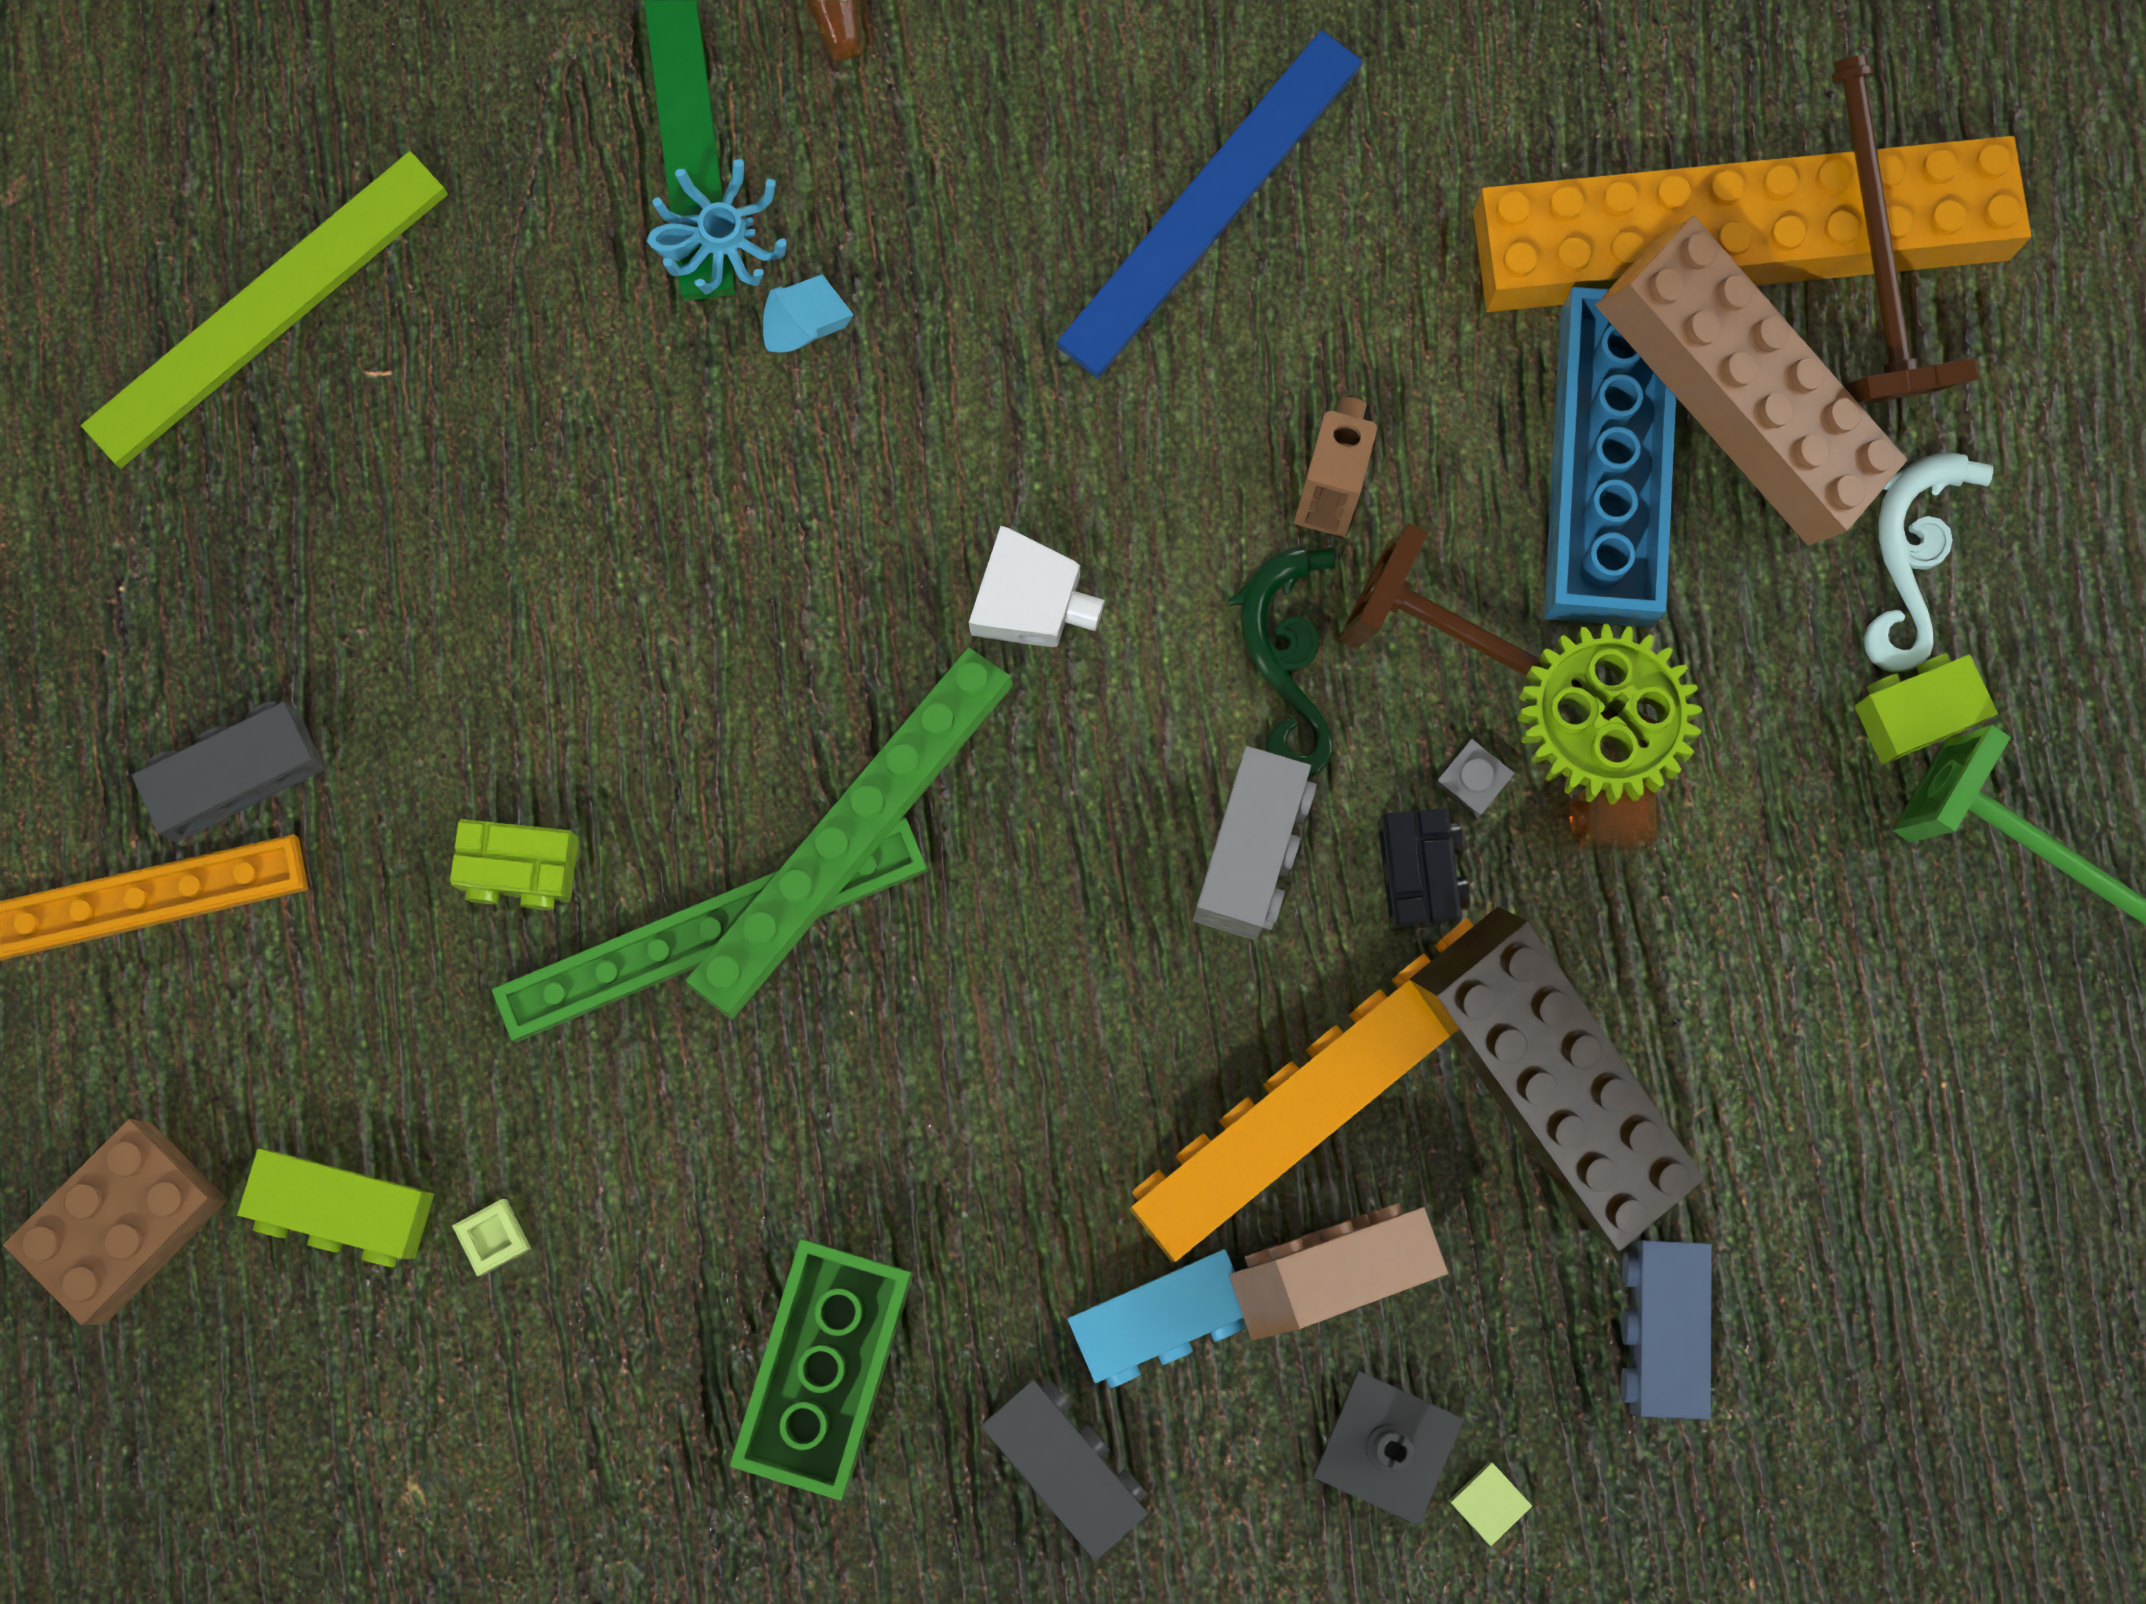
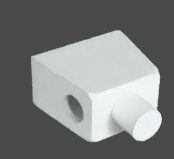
M1000 526L969 620L970 633L972 636L979 638L1057 647L1065 623L1096 631L1105 600L1076 591L1080 579V565L1077 562L1007 527Z

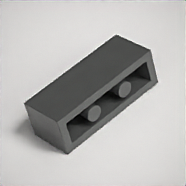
M276 701L266 702L251 709L246 715L248 719L229 728L227 726L211 728L196 738V744L180 752L169 750L148 759L145 763L147 768L131 776L157 833L174 842H178L326 770L300 712L285 701L279 704Z
M1033 1378L984 1421L981 1427L1090 1556L1097 1561L1148 1514L1147 1509L1141 1503L1148 1494L1126 1468L1117 1475L1102 1458L1110 1449L1089 1424H1086L1079 1431L1067 1417L1065 1412L1072 1405L1055 1384L1049 1380L1041 1386Z

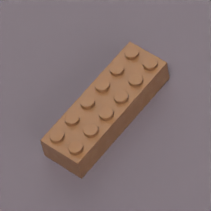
M1694 215L1658 236L1595 304L1600 312L1808 546L1847 532L1907 461V458Z

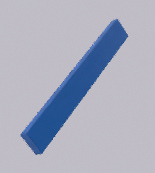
M1320 30L1057 340V348L1099 379L1361 69L1362 60L1324 31Z

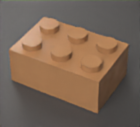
M128 1119L3 1246L81 1326L106 1324L228 1199L151 1122Z
M1400 1203L1345 1220L1329 1228L1300 1236L1287 1243L1244 1256L1248 1267L1229 1274L1251 1341L1302 1329L1447 1275L1448 1271L1425 1207L1403 1213Z

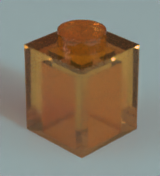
M1643 785V795L1638 801L1633 802L1626 790L1623 789L1620 799L1615 805H1610L1605 790H1600L1592 802H1587L1585 788L1578 795V801H1572L1570 808L1572 834H1579L1580 849H1646L1656 842V793H1653Z

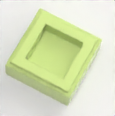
M501 1199L452 1225L477 1276H482L531 1250L507 1199Z
M1490 1461L1449 1500L1454 1508L1490 1546L1532 1507L1526 1498Z

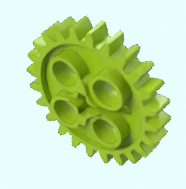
M1609 624L1602 626L1596 639L1592 637L1586 627H1581L1576 635V645L1567 636H1561L1555 644L1557 653L1546 648L1538 658L1542 667L1532 666L1527 673L1526 678L1534 686L1523 687L1519 694V699L1532 706L1521 709L1517 716V721L1533 724V727L1524 733L1521 741L1522 743L1539 744L1540 748L1531 758V761L1534 764L1549 760L1552 766L1546 775L1548 781L1555 779L1560 774L1568 777L1565 793L1570 794L1578 784L1586 786L1585 795L1587 802H1592L1600 790H1605L1610 805H1615L1620 799L1623 789H1625L1630 799L1635 802L1643 795V783L1653 793L1658 792L1664 786L1662 775L1673 780L1682 770L1676 760L1686 762L1693 755L1694 750L1685 742L1694 741L1700 735L1701 729L1687 722L1696 719L1702 712V707L1687 704L1686 700L1692 697L1698 690V687L1693 684H1680L1679 679L1688 669L1686 664L1673 668L1666 664L1673 649L1668 647L1657 655L1651 651L1653 635L1649 634L1639 645L1633 642V631L1630 626L1626 627L1619 639L1613 638ZM1607 667L1617 675L1618 685L1610 686L1600 682L1596 676L1595 668ZM1573 680L1579 681L1582 688L1573 687L1571 682ZM1643 703L1654 707L1659 714L1660 723L1653 724L1643 720L1638 714L1637 704ZM1566 704L1575 707L1581 714L1582 723L1575 725L1564 721L1559 715L1558 706ZM1611 707L1617 712V715L1608 721L1603 718L1601 713ZM1637 739L1644 740L1647 743V747H1640ZM1612 742L1622 750L1623 762L1617 763L1606 759L1601 753L1600 743Z

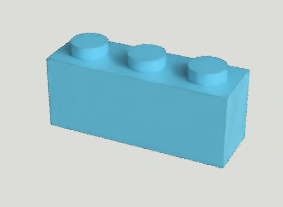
M1225 1249L1067 1318L1095 1383L1106 1379L1109 1388L1116 1387L1140 1376L1141 1373L1137 1365L1158 1356L1162 1365H1165L1192 1353L1193 1349L1190 1341L1207 1333H1211L1214 1342L1245 1329L1242 1321L1243 1315L1229 1274L1235 1272Z

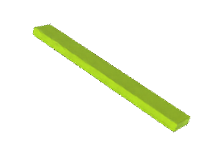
M409 151L81 424V427L113 463L122 469L448 195L445 188L415 155Z

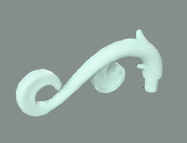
M1938 453L1922 457L1898 471L1883 488L1888 491L1883 498L1878 520L1879 543L1884 563L1917 628V636L1912 648L1906 650L1896 648L1890 643L1888 637L1889 629L1894 623L1904 621L1905 615L1901 610H1892L1876 617L1867 626L1863 640L1865 651L1871 662L1882 670L1892 673L1910 672L1916 666L1924 663L1931 655L1933 627L1912 569L1927 570L1939 565L1950 552L1953 541L1950 528L1941 519L1927 516L1919 518L1908 527L1910 533L1916 534L1921 539L1919 545L1909 544L1904 532V520L1911 502L1920 492L1931 486L1933 495H1938L1947 485L1961 486L1963 482L1988 486L1993 475V465L1968 461V456L1965 454Z

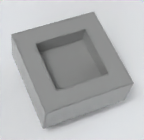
M1471 739L1435 785L1475 817L1479 818L1514 775V772Z

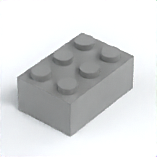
M1245 747L1192 922L1255 941L1262 928L1272 929L1273 924L1276 923L1285 890L1275 888L1279 875L1287 878L1289 870L1292 869L1301 837L1291 834L1294 823L1303 825L1317 785L1307 781L1311 765L1253 747Z

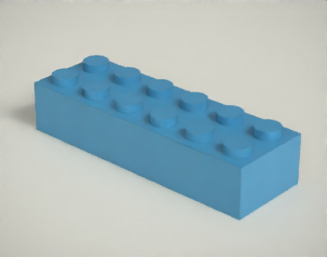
M1572 287L1560 310L1544 619L1652 628L1666 613L1676 396L1595 306L1608 290Z

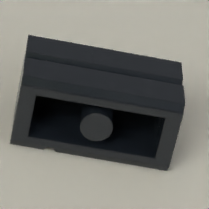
M1449 808L1382 815L1377 824L1390 930L1397 931L1457 924L1462 919L1461 910H1466L1470 907L1468 881L1466 876L1457 877L1454 856L1462 855L1463 853L1460 823L1450 822Z

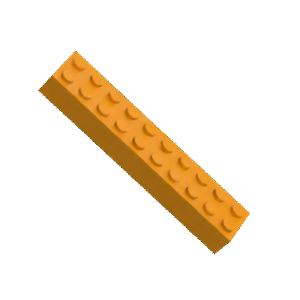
M2014 136L1877 149L1897 272L2010 261L2032 237ZM1854 151L1482 188L1473 211L1486 312L1563 305L1572 287L1609 290L1658 236L1693 215L1756 286L1874 274Z

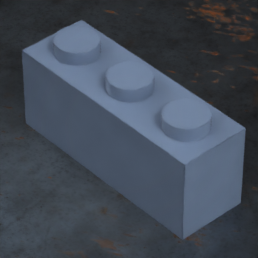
M1631 1241V1252H1625L1623 1255L1622 1280L1624 1286L1631 1287L1630 1310L1623 1311L1621 1320L1623 1344L1630 1345V1368H1623L1621 1373V1398L1623 1403H1629V1414L1643 1417L1711 1420L1712 1244Z

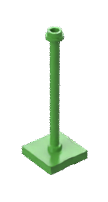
M1990 725L1974 730L1972 733L1961 734L1944 741L1893 827V832L1909 842L1956 832L1969 810L2146 925V898L1980 791L2011 737Z

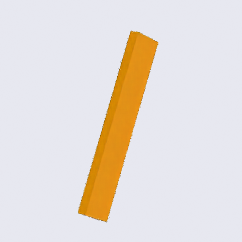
M292 834L0 901V961L307 891L309 888L299 837Z

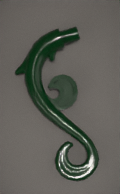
M1300 546L1279 552L1263 562L1248 582L1228 599L1229 606L1242 605L1240 614L1242 634L1249 655L1257 669L1273 688L1304 717L1313 728L1316 737V746L1312 753L1307 755L1292 753L1287 745V737L1291 730L1298 727V722L1293 718H1287L1278 723L1271 731L1266 742V752L1311 765L1308 778L1319 774L1329 763L1333 754V738L1328 724L1320 711L1300 689L1288 672L1303 669L1315 659L1319 647L1318 632L1312 622L1300 616L1288 617L1279 623L1274 634L1275 637H1284L1289 640L1290 646L1286 650H1277L1270 642L1267 633V614L1273 596L1281 587L1284 588V594H1289L1295 582L1300 578L1309 577V572L1335 568V557L1332 547L1306 551L1305 546Z

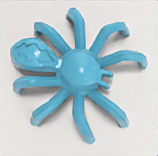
M741 159L733 161L730 184L722 201L711 203L693 185L685 169L676 170L675 176L683 190L703 209L699 215H678L669 211L659 197L652 200L653 206L660 217L672 224H665L654 228L648 235L647 242L655 252L664 258L663 265L670 275L683 276L694 272L710 252L713 253L710 282L706 283L702 278L694 281L695 285L706 295L713 292L722 282L724 254L728 255L738 278L752 286L760 285L764 270L755 269L753 275H750L741 260L737 248H741L763 261L778 260L785 256L787 244L784 238L779 239L775 244L774 250L771 251L763 250L746 240L755 236V229H747L753 225L754 220L752 217L742 220L741 217L764 210L774 198L776 184L775 180L767 179L764 195L756 203L735 209L731 204L739 191L744 175V161ZM698 224V227H692L689 225ZM700 244H702L700 249L696 252V254L686 265L678 266L674 262L680 261L688 257L691 253H693L696 250V248Z

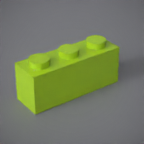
M257 1149L237 1216L255 1220L252 1229L255 1232L286 1239L289 1229L309 1234L308 1246L341 1253L343 1244L364 1249L361 1257L362 1260L395 1268L397 1258H416L435 1193L276 1151Z

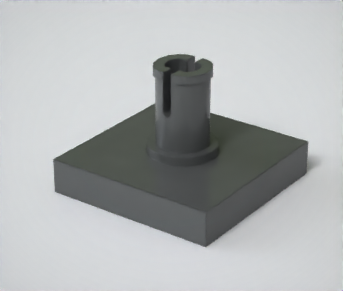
M1356 1370L1312 1477L1420 1526L1464 1418Z

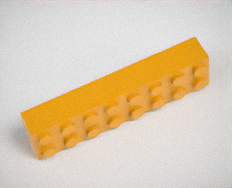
M1467 917L1441 938L1434 947L1439 953H1442L1470 930L1474 924ZM1425 953L1420 955L1391 980L1398 989L1387 997L1380 988L1354 1009L1348 1016L1355 1024L1343 1033L1336 1024L1305 1050L1312 1058L1308 1063L1299 1069L1292 1060L1262 1085L1268 1093L1264 1099L1255 1105L1248 1096L1224 1115L1219 1122L1225 1130L1215 1139L1210 1141L1206 1134L1202 1133L1180 1151L1175 1157L1182 1166L1166 1178L1161 1170L1158 1169L1131 1192L1138 1201L1129 1210L1171 1262L1179 1260L1450 1037L1410 981L1412 976L1431 962Z

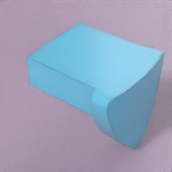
M822 274L787 288L780 286L771 289L763 316L765 348L770 352H790L802 348L815 339L845 328L854 314Z

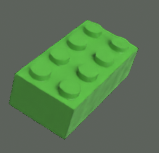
M800 1239L729 1467L840 1501L847 1496L914 1272L809 1240Z

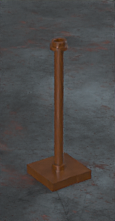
M1867 55L1839 60L1834 63L1835 73L1832 74L1833 84H1843L1889 360V363L1883 365L1885 374L1868 376L1843 386L1861 406L1939 392L1978 380L1975 358L1920 368L1918 359H1911L1866 85V78L1875 75L1874 66L1869 65Z
M1408 523L1395 538L1385 545L1337 639L1357 650L1380 630L1389 611L1396 613L1398 609H1401L1524 676L1527 675L1532 666L1542 667L1538 657L1409 589L1411 583L1405 579L1429 534L1411 523ZM1573 680L1571 682L1573 687L1582 688L1579 681ZM1609 707L1601 715L1603 718L1610 720L1617 715V712ZM1638 711L1640 717L1646 722L1660 723V718L1656 721Z

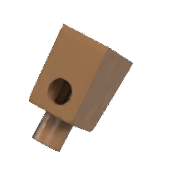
M1345 397L1339 400L1336 412L1326 411L1324 413L1293 524L1346 538L1361 493L1378 428L1374 422L1367 420L1370 406L1366 402L1353 397Z

